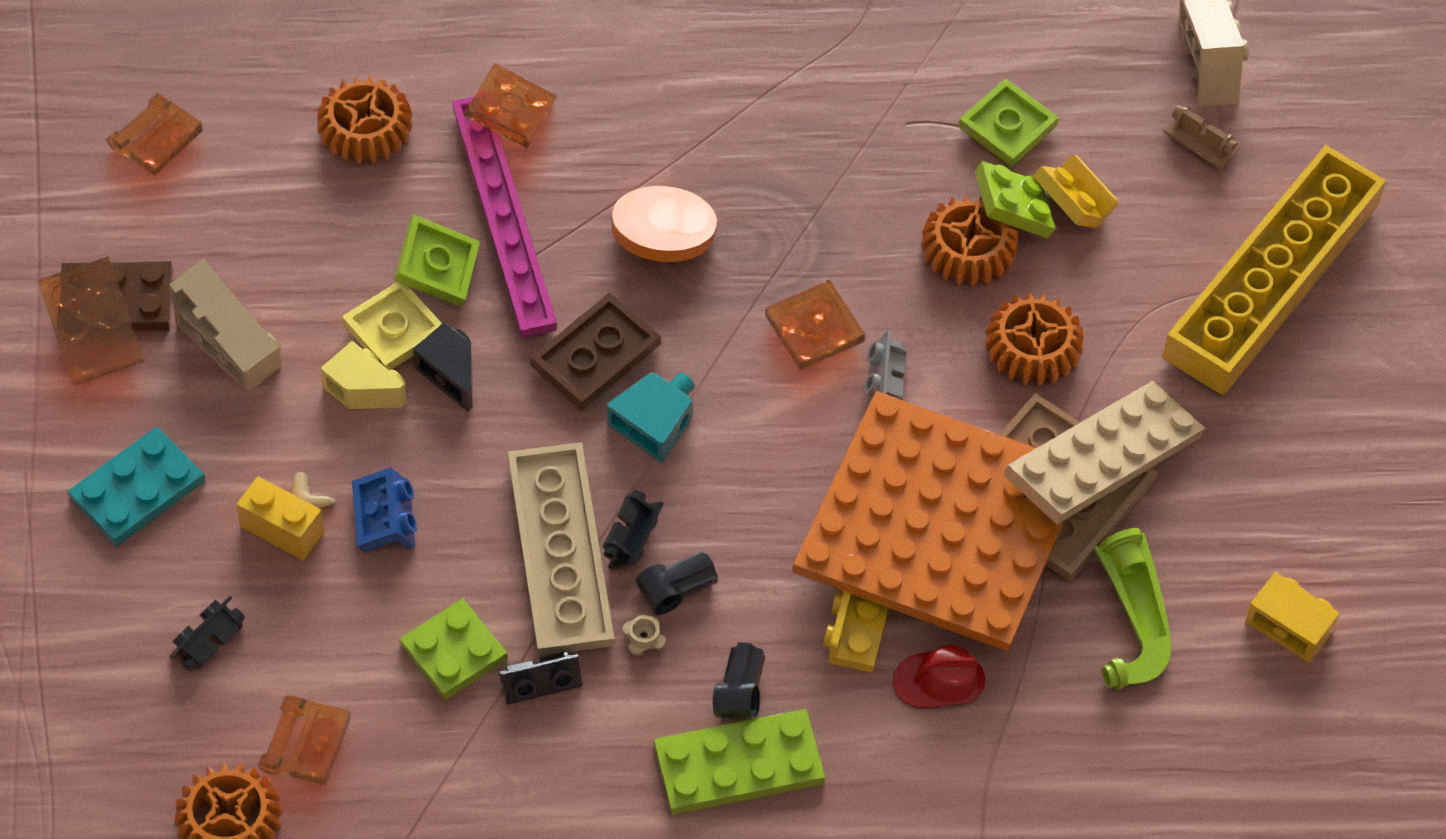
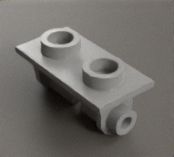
M887 331L877 342H873L867 354V362L870 363V372L864 387L865 394H868L867 408L876 391L903 400L904 380L894 377L892 374L900 377L905 374L907 350L903 347L902 342L891 341V331Z

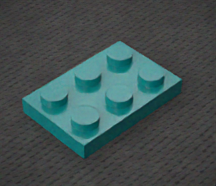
M156 426L67 492L69 499L117 547L206 480L204 473Z

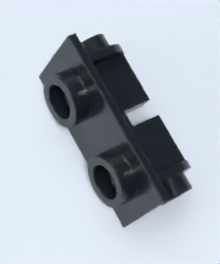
M633 490L631 494L626 495L617 515L626 526L624 527L620 522H614L603 543V555L611 560L608 565L609 569L635 565L641 558L644 551L643 547L649 534L657 525V517L664 505L662 501L648 504L645 501L646 495L638 490Z
M229 596L222 604L215 599L199 615L204 621L195 630L188 625L172 641L177 648L169 657L172 659L179 652L184 657L180 662L188 671L192 672L195 668L200 669L218 650L209 640L212 635L223 645L243 627L244 614L237 608L231 611L226 606L233 598Z
M566 650L560 654L540 658V663L533 665L531 660L511 666L507 664L505 665L506 669L499 670L502 686L504 685L507 705L583 686L578 654H575V652L568 654Z

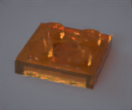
M494 63L470 102L464 116L527 149L553 106L557 95Z
M830 279L765 308L766 318L800 370L865 342V332Z

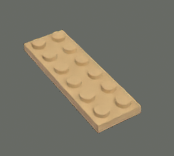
M1151 381L1008 464L1003 475L1051 520L1059 524L1200 439L1205 427L1156 383Z
M582 442L507 452L538 656L558 654L565 650L567 652L615 646Z

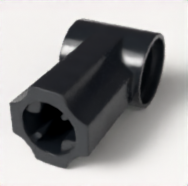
M701 551L668 567L664 564L652 565L643 570L636 577L635 582L655 615H663L678 607L684 597L718 583V575L708 553L705 554Z
M738 643L736 647L731 648L723 683H717L713 692L712 704L716 717L757 718L761 700L759 682L766 657L763 649L757 648L751 643Z

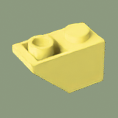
M353 341L320 368L323 389L348 409L402 408L407 404L406 383L402 376L393 369L390 371L379 363L378 358L371 350L367 348L362 349Z

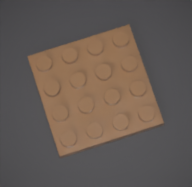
M1034 393L999 435L1038 448L1081 422ZM1152 468L1148 469L1067 518L1046 566L1071 582L1094 555V547L1099 546L1104 539L1109 537L1155 482L1158 472Z

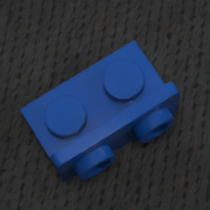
M392 467L353 480L352 491L357 547L363 552H367L396 541L407 549L415 547L414 532L417 531V523L412 513L411 500L414 498V490L411 482L407 478L402 477Z

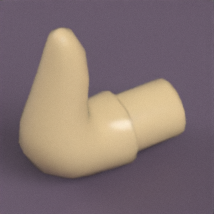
M298 472L293 475V486L291 488L293 495L319 509L336 503L335 499L328 496L311 495L310 487L308 486V475L306 473Z

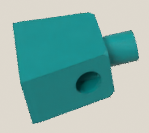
M682 372L678 373L670 382H667L656 373H649L610 401L607 405V425L663 463L691 422L693 401L688 395L695 388V384L688 375Z

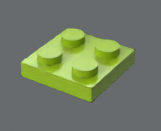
M1005 78L959 119L958 128L1012 167L1058 126L1059 117Z
M981 161L975 170L987 217L1048 239L1055 230V225L1043 187L1032 176H1023L1010 171L1002 165H993Z
M413 215L408 222L393 280L461 307L467 297L480 241Z
M463 598L399 638L402 649L444 701L508 660L507 651Z

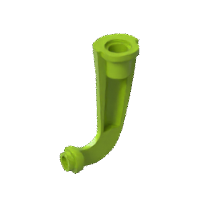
M1130 528L1107 537L1099 546L1094 547V552L1113 584L1141 645V655L1135 661L1124 663L1123 659L1114 658L1107 665L1102 666L1101 673L1105 685L1108 688L1114 687L1117 691L1128 685H1136L1153 680L1164 671L1171 656V636L1168 619L1149 546L1144 532L1141 533L1139 528Z

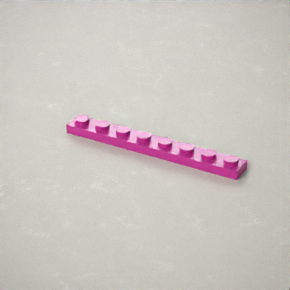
M487 94L452 101L453 113L521 339L557 331L556 318Z

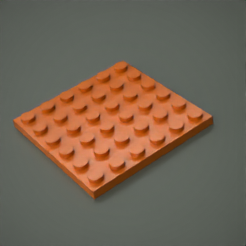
M876 391L793 563L792 572L1009 652L1065 520L1056 524L1003 475L1008 464L1036 449L1035 447Z

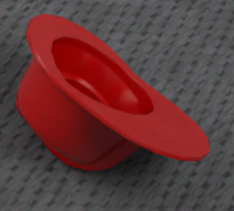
M949 644L939 646L932 652L908 656L895 669L892 685L896 695L904 703L915 708H934L971 703L980 697L985 688L986 676L982 666L966 649Z

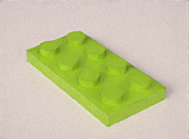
M807 709L654 739V749L671 815L825 784V774Z

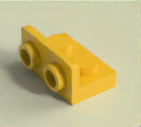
M1071 155L1061 167L1041 166L1033 175L1034 179L1078 226L1098 228L1119 204L1117 198L1077 155Z
M845 590L843 593L836 592L832 607V614L837 615L835 626H827L823 647L829 648L828 663L873 673L889 608L852 595Z

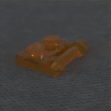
M156 93L148 101L149 105L120 132L115 131L107 138L109 146L116 153H123L154 176L203 131L201 121L159 93ZM157 116H162L135 142L132 141V139L135 138L145 127H147Z
M285 696L280 707L282 715L267 753L261 755L258 768L270 775L282 774L325 786L351 719L350 711L295 696ZM302 716L306 717L291 759L283 757L282 755L296 719Z

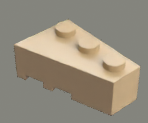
M1180 0L1178 21L1186 54H1192L1196 68L1190 69L1192 81L1199 80L1198 94L1196 95L1197 106L1208 107L1239 104L1243 61L1248 60L1249 51L1247 40H1242L1239 20H1234L1232 2L1227 0Z
M204 259L169 284L176 325L247 393L282 368L279 353L281 347L273 335L263 330Z

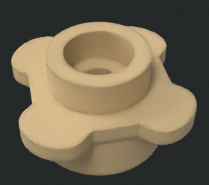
M638 616L623 625L622 631L624 635L628 636L630 642L629 651L633 655H641L645 650L653 648L660 650L666 644V638L660 634L659 619L655 616ZM642 633H646L648 636L646 638H642L640 635Z

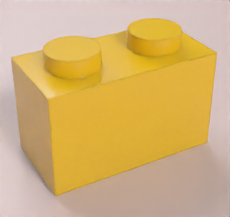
M259 476L256 477L236 503L241 528L303 561L325 533L321 509Z
M1274 572L1250 603L1245 622L1310 663L1334 632L1340 612L1336 611L1328 601L1316 598L1302 589L1295 580L1285 578L1279 573Z

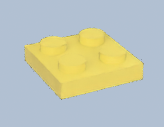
M399 282L394 283L342 316L343 325L363 348L371 350L378 358L379 363L389 371L413 357V348L442 324L409 286Z

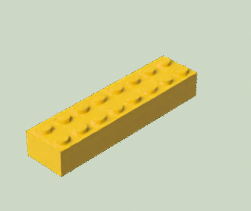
M1324 145L1167 334L1162 359L1224 396L1379 206L1386 180L1329 146Z

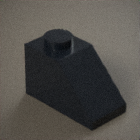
M443 322L413 348L415 369L468 412L473 407L472 344L469 337L462 330H454L446 322Z

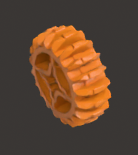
M370 75L366 81H360L355 76L353 83L348 84L342 80L340 89L330 87L329 97H322L321 107L318 108L316 114L318 134H320L325 148H330L334 157L342 154L345 163L352 158H356L359 166L364 159H370L373 165H375L377 157H382L388 161L390 151L400 153L401 144L408 143L409 133H411L413 128L412 108L408 103L405 93H399L396 84L387 87V82L384 78L375 83ZM385 112L388 113L391 116V118L385 116ZM338 123L345 125V128L350 131L343 129Z
M966 194L962 202H958L952 197L948 202V206L939 203L936 212H930L927 222H925L922 228L921 248L924 252L926 263H932L933 273L943 271L944 281L952 277L956 278L958 287L963 283V280L970 281L973 288L977 284V280H982L988 286L992 276L1000 279L1004 270L1010 269L1013 259L1017 256L1018 231L1011 225L988 218L981 196L976 201H970Z
M1029 292L1025 300H1022L1015 294L1011 304L1003 301L999 311L994 310L985 332V335H987L985 347L989 351L990 362L997 363L998 373L1009 371L1008 377L1010 381L1020 377L1024 386L1029 380H1035L1040 387L1044 379H1048L1052 384H1055L1058 380V375L1066 378L1070 373V369L1076 368L1080 355L1083 354L1084 331L1080 327L1079 316H1072L1071 306L1060 308L1061 302L1059 298L1049 302L1045 293L1040 299H1034Z
M223 761L220 767L221 771L215 773L212 768L207 766L205 770L206 777L204 778L193 774L192 783L194 787L183 785L181 790L183 798L176 799L175 807L178 813H175L174 823L178 827L177 835L179 839H276L274 832L280 831L282 827L279 817L283 814L282 804L278 802L280 799L278 790L271 788V780L267 776L260 778L259 771L255 767L245 773L244 765L240 762L234 770H229L228 765ZM208 803L211 811L205 816L206 821L199 826L197 824L198 815L203 806ZM258 804L260 807L259 816L255 823L249 827L246 818L252 813L251 809Z

